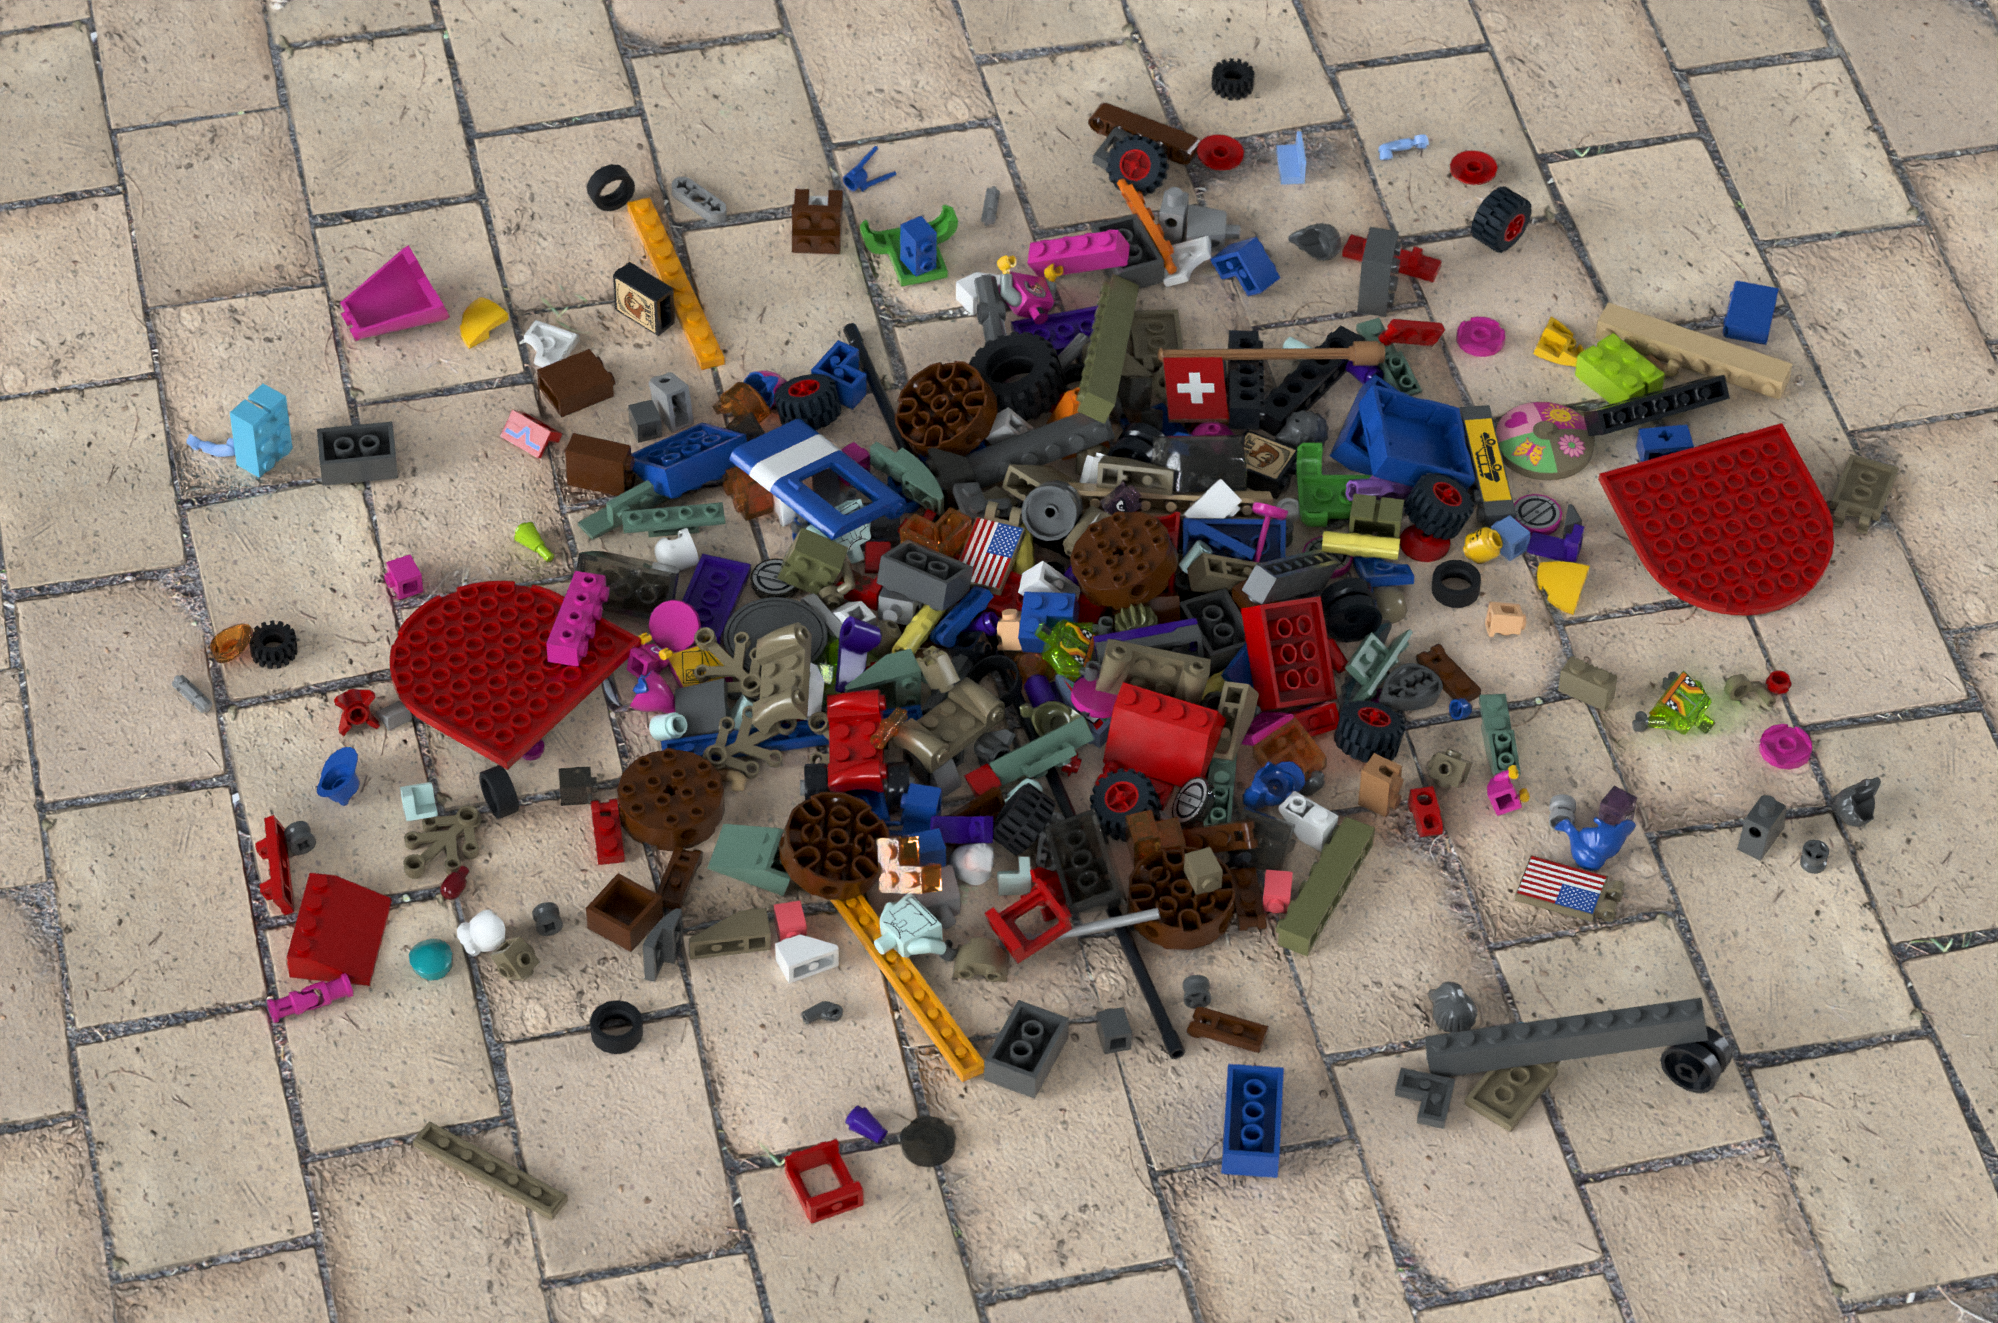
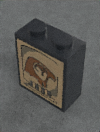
M630 261L622 268L616 270L613 274L616 311L657 336H660L675 324L672 287Z
M1246 430L1224 460L1223 478L1254 491H1270L1272 498L1278 499L1282 491L1286 492L1289 488L1293 475L1297 476V449Z

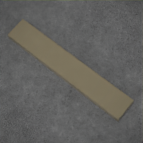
M430 1121L413 1140L414 1147L550 1220L557 1215L568 1201V1195Z

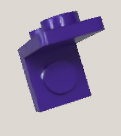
M1575 524L1572 533H1567L1565 539L1533 532L1527 547V553L1558 561L1576 563L1582 548L1585 526Z
M931 816L930 830L939 828L944 843H993V816Z

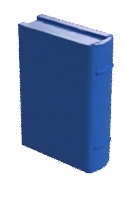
M1735 281L1730 292L1729 306L1723 322V336L1767 345L1779 288Z

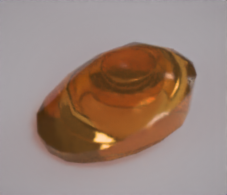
M242 623L219 632L210 644V650L215 661L226 663L242 655L252 638L253 628L249 624Z
M1050 648L1049 652L1045 653V658L1044 653L1020 651L1013 659L1018 667L1023 684L1027 682L1030 676L1035 674L1044 675L1051 681L1059 670L1050 663L1061 661L1058 654Z

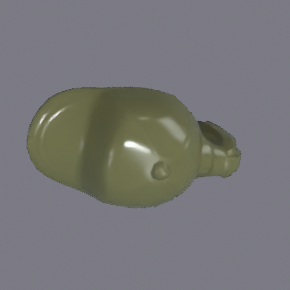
M1056 701L1046 702L1035 708L1030 703L1020 706V715L1024 718H1031L1032 724L1040 737L1082 716L1069 706Z

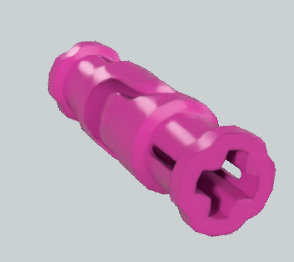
M344 973L341 975V978L326 983L321 981L304 987L301 992L292 991L289 992L288 996L274 1001L268 999L267 1006L273 1022L276 1023L285 1016L294 1013L296 1015L303 1014L306 1010H314L329 1005L332 1000L344 996L352 997L353 990L347 974ZM314 989H318V990H319V992H320V1001H319L318 995L315 994Z

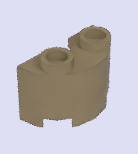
M934 646L924 650L923 654L925 657L923 659L921 657L916 658V661L930 689H939L940 693L953 689L955 687L954 683L960 681L948 654L942 650L939 651Z
M984 937L970 938V943L963 946L958 945L953 978L968 980L972 979L975 975H983L990 982H1007L1010 955L1007 949L1003 950L996 946V940Z

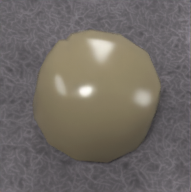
M1382 586L1374 589L1382 619H1388L1394 624L1405 617L1407 606L1404 595L1399 589L1392 586Z

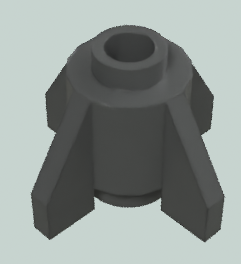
M1008 729L984 733L974 744V752L978 757L980 767L987 763L990 766L989 762L1011 752L1009 746L1016 734Z

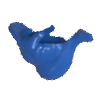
M1268 761L1264 767L1258 769L1255 773L1252 785L1245 789L1242 795L1243 804L1253 811L1262 809L1265 806L1281 805L1293 791L1299 792L1305 785L1303 771L1294 762H1280L1275 765Z
M1594 817V822L1598 824V827H1587L1578 831L1569 819H1564L1558 822L1554 829L1563 831L1569 836L1571 854L1575 862L1584 870L1595 871L1605 864L1606 859L1612 858L1620 851L1626 838L1636 827L1634 821L1627 819L1614 826L1605 823L1603 820L1598 819V817Z

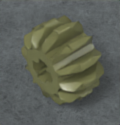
M1142 603L1137 606L1131 604L1127 609L1121 608V613L1115 615L1114 630L1115 632L1158 625V619L1150 606L1144 607Z

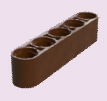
M1101 103L1088 120V125L1094 132L1106 137L1116 126L1132 135L1150 138L1164 149L1163 151L1167 154L1168 160L1181 165H1188L1197 154V146L1200 140L1196 136L1109 103Z

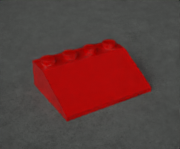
M1321 596L1241 609L1253 687L1259 693L1257 706L1261 708V711L1337 699Z
M1123 682L1113 707L1103 763L1113 761L1120 768L1126 770L1129 768L1135 769L1136 773L1140 771L1146 777L1181 788L1194 779H1202L1204 781L1226 719L1216 710Z
M309 873L287 953L289 977L329 982L341 978V975L346 973L351 984L370 986L392 898L336 875Z

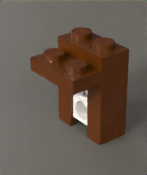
M795 189L794 204H792V253L840 254L843 190H829L828 196H809V189Z

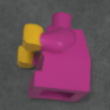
M647 632L638 636L641 638L640 648H632L628 658L626 670L638 679L641 674L646 676L652 670L660 674L667 667L668 658L673 655V652L667 647L660 649L655 644L647 645L652 640L651 635H647Z
M1511 765L1508 770L1496 774L1488 783V798L1497 816L1522 808L1521 801H1529L1530 797L1527 788L1520 789L1519 794H1517L1511 779L1518 778L1519 775L1515 765Z

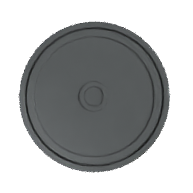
M783 597L763 598L744 605L730 617L723 634L724 651L734 659L736 645L734 637L739 632H746L751 639V645L746 649L743 669L749 674L752 662L749 653L756 647L757 639L778 628L799 622L812 634L810 663L817 665L820 670L828 652L827 628L818 612L803 602ZM741 639L739 643H743L746 639Z

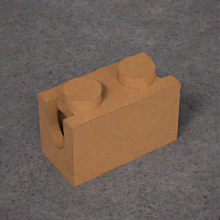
M1374 753L1361 771L1358 805L1384 817H1387L1390 808L1396 810L1402 798V795L1399 794L1404 778L1401 777L1402 766Z

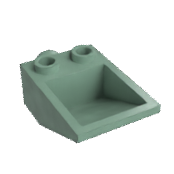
M907 649L885 655L845 686V693L879 689L880 694L885 695L886 709L921 705V682L928 683L912 650Z
M723 824L707 869L784 896L791 879L780 858L779 842L784 830L771 827Z

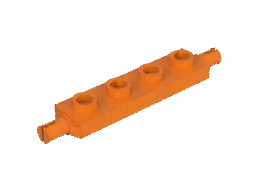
M1120 179L1117 182V186L1121 190L1123 198H1125L1133 215H1138L1163 258L1164 268L1167 269L1168 274H1174L1177 271V267L1172 261L1171 254L1174 253L1170 241L1164 240V232L1160 224L1155 225L1153 212L1150 207L1146 208L1144 206L1145 200L1140 191L1136 192L1133 185H1128L1125 179Z

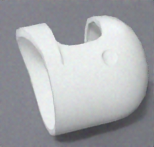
M687 528L679 530L678 539L668 540L664 537L655 546L656 560L659 566L668 573L679 572L697 565L699 562L695 544Z

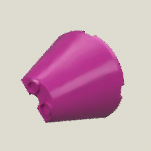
M409 245L404 247L340 302L345 311L341 315L347 326L353 325L349 330L356 342L360 339L436 323L450 318L445 306L433 289Z

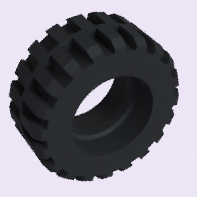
M1010 332V335L1005 336L1002 334L997 336L998 339L994 341L989 340L985 343V347H980L975 352V357L972 356L969 365L976 368L983 379L991 386L997 397V414L1009 407L1027 422L1030 419L1036 420L1040 418L1042 413H1048L1052 409V405L1057 404L1060 399L1059 394H1062L1065 388V375L1053 345L1044 337L1037 334L1033 336L1030 332H1023V334ZM1029 373L1018 381L1003 383L1012 376Z

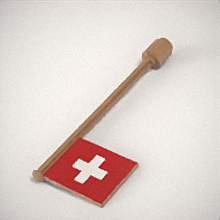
M1353 341V345L1348 348H1160L1157 356L1158 360L1163 362L1168 423L1228 422L1223 360L1348 359L1353 361L1354 366H1378L1379 363H1384L1385 361L1384 343H1378V341Z

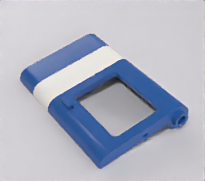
M795 419L738 446L729 458L732 463L831 540L841 537L865 524H869L883 515L890 520L899 518L906 509V501L903 497L802 419ZM830 468L874 503L849 515H844L801 481Z

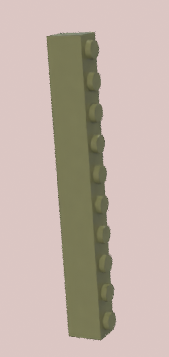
M1115 274L1111 276L1109 282L1104 281L1099 292L1101 295L1098 299V307L1094 315L1096 318L1092 325L1093 331L1090 335V343L1086 351L1088 354L1085 358V367L1081 374L1083 378L1079 384L1080 390L1076 397V401H1079L1077 412L1104 424L1116 403L1139 285Z

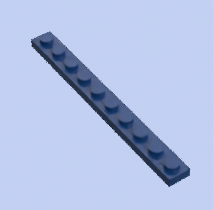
M914 705L884 710L883 734L893 736V731L909 719L913 718L917 721L923 717L921 706ZM808 720L797 722L796 729L792 734H778L755 746L767 750L786 751L828 745L829 740L824 735L815 734L809 728ZM825 722L819 725V729L824 726ZM788 723L781 724V727L784 729L790 728V725ZM751 728L748 736L758 732L759 730L757 728ZM734 730L728 734L725 747L735 743L739 730ZM718 733L661 741V749L663 751L664 749L672 748L693 752L703 757L705 749L708 746L715 745ZM738 753V754L733 755V756H731V757L736 758V757H743V756H749V755H746V754H743V753ZM717 755L711 757L713 761L721 760Z

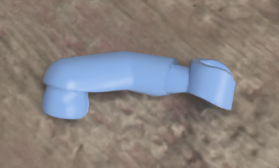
M1425 134L1414 136V139L1405 138L1384 143L1378 149L1380 160L1392 159V152L1410 150L1412 147L1426 149V145H1429L1428 137Z
M190 434L186 441L196 451L200 448L203 452L217 457L235 455L233 438H229L225 445L202 441Z

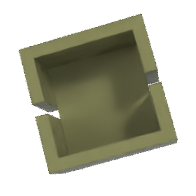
M1354 493L1348 533L1372 535L1373 531L1378 532L1377 536L1400 539L1404 500L1386 497L1376 500V496Z
M801 527L784 556L777 579L810 594L818 595L821 589L832 586V583H834L842 569L848 547Z

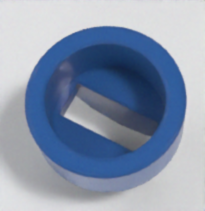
M1466 699L1452 700L1449 705L1451 717L1455 720L1469 717L1472 713V705Z

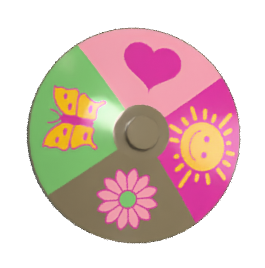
M1531 402L1519 405L1505 413L1496 426V434L1504 464L1516 473L1532 479L1559 480L1575 475L1588 465L1594 452L1595 437L1588 436L1584 417L1571 408L1560 404Z

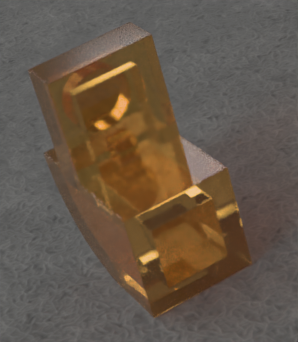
M737 382L728 391L722 393L718 397L719 401L712 406L716 414L731 412L741 429L756 427L772 413L763 397L752 386L743 382Z

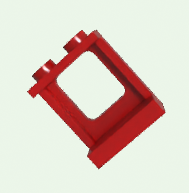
M1040 878L1035 880L1037 889L1000 913L994 907L985 912L989 926L1017 964L1072 929L1069 918L1072 917L1070 911L1064 903L1058 904L1055 900L1057 895L1051 885L1045 886ZM1046 903L1059 919V922L1035 939L1028 940L1015 924V921L1039 904Z
M837 1139L821 1142L814 1147L795 1151L785 1156V1174L811 1224L863 1206V1188L859 1181L854 1182L839 1154V1142ZM825 1164L831 1166L841 1187L811 1197L800 1174Z

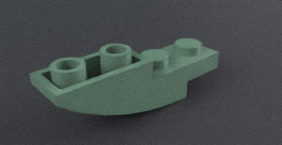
M1379 317L1359 323L1356 326L1358 335L1364 337L1365 341H1378V343H1381L1378 339L1382 331L1386 330ZM1393 343L1390 346H1385V361L1378 364L1383 372L1382 380L1409 396L1422 393V389L1402 351L1397 352Z
M877 441L870 446V465L892 477L896 482H900L902 484V494L908 499L922 505L926 510L927 508L939 517L944 515V495L941 487L930 470L919 459L904 448L895 453Z
M1506 694L1480 695L1481 731L1491 772L1495 776L1502 771L1508 770L1509 766L1515 765L1520 775L1514 730L1511 729Z
M1237 754L1233 761L1212 758L1210 762L1204 825L1231 822Z

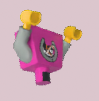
M1005 255L999 258L997 265L1003 271V274H1000L999 294L1015 315L1033 318L1036 324H1043L1048 319L1047 313L1053 309L1057 288L1055 279L1063 274V267L1060 265L1054 270V263L1047 266L1044 270V275L1048 279L1046 281L1043 277L1011 272L1010 269L1017 264L1014 255L1009 257Z

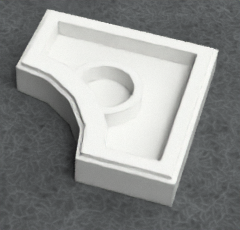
M1209 236L1172 245L1174 253L1171 254V257L1177 267V271L1174 274H1168L1167 269L1164 268L1163 282L1165 286L1169 287L1188 282L1190 274L1195 267L1203 261L1211 259V240Z
M535 320L525 333L524 342L532 345L537 352L534 358L535 365L544 367L567 358L579 342V334Z

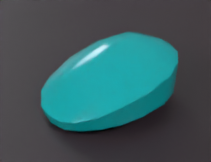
M427 939L419 942L410 950L409 961L417 975L432 981L443 978L449 973L452 968L453 956L450 946L445 941Z

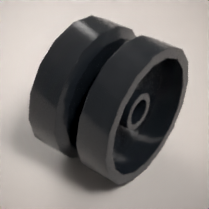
M1134 422L1125 427L1110 449L1108 456L1130 458L1164 467L1167 464L1163 445L1168 439L1155 427L1145 423Z
M1359 578L1342 579L1329 585L1321 594L1325 626L1330 637L1336 641L1346 643L1363 640L1368 634L1375 633L1380 627L1382 614L1377 604L1375 591L1371 583Z
M1707 1025V1041L1667 1046L1660 1059L1661 1067L1667 1077L1677 1086L1694 1093H1707L1712 1090L1733 1056L1731 1047L1726 1039Z

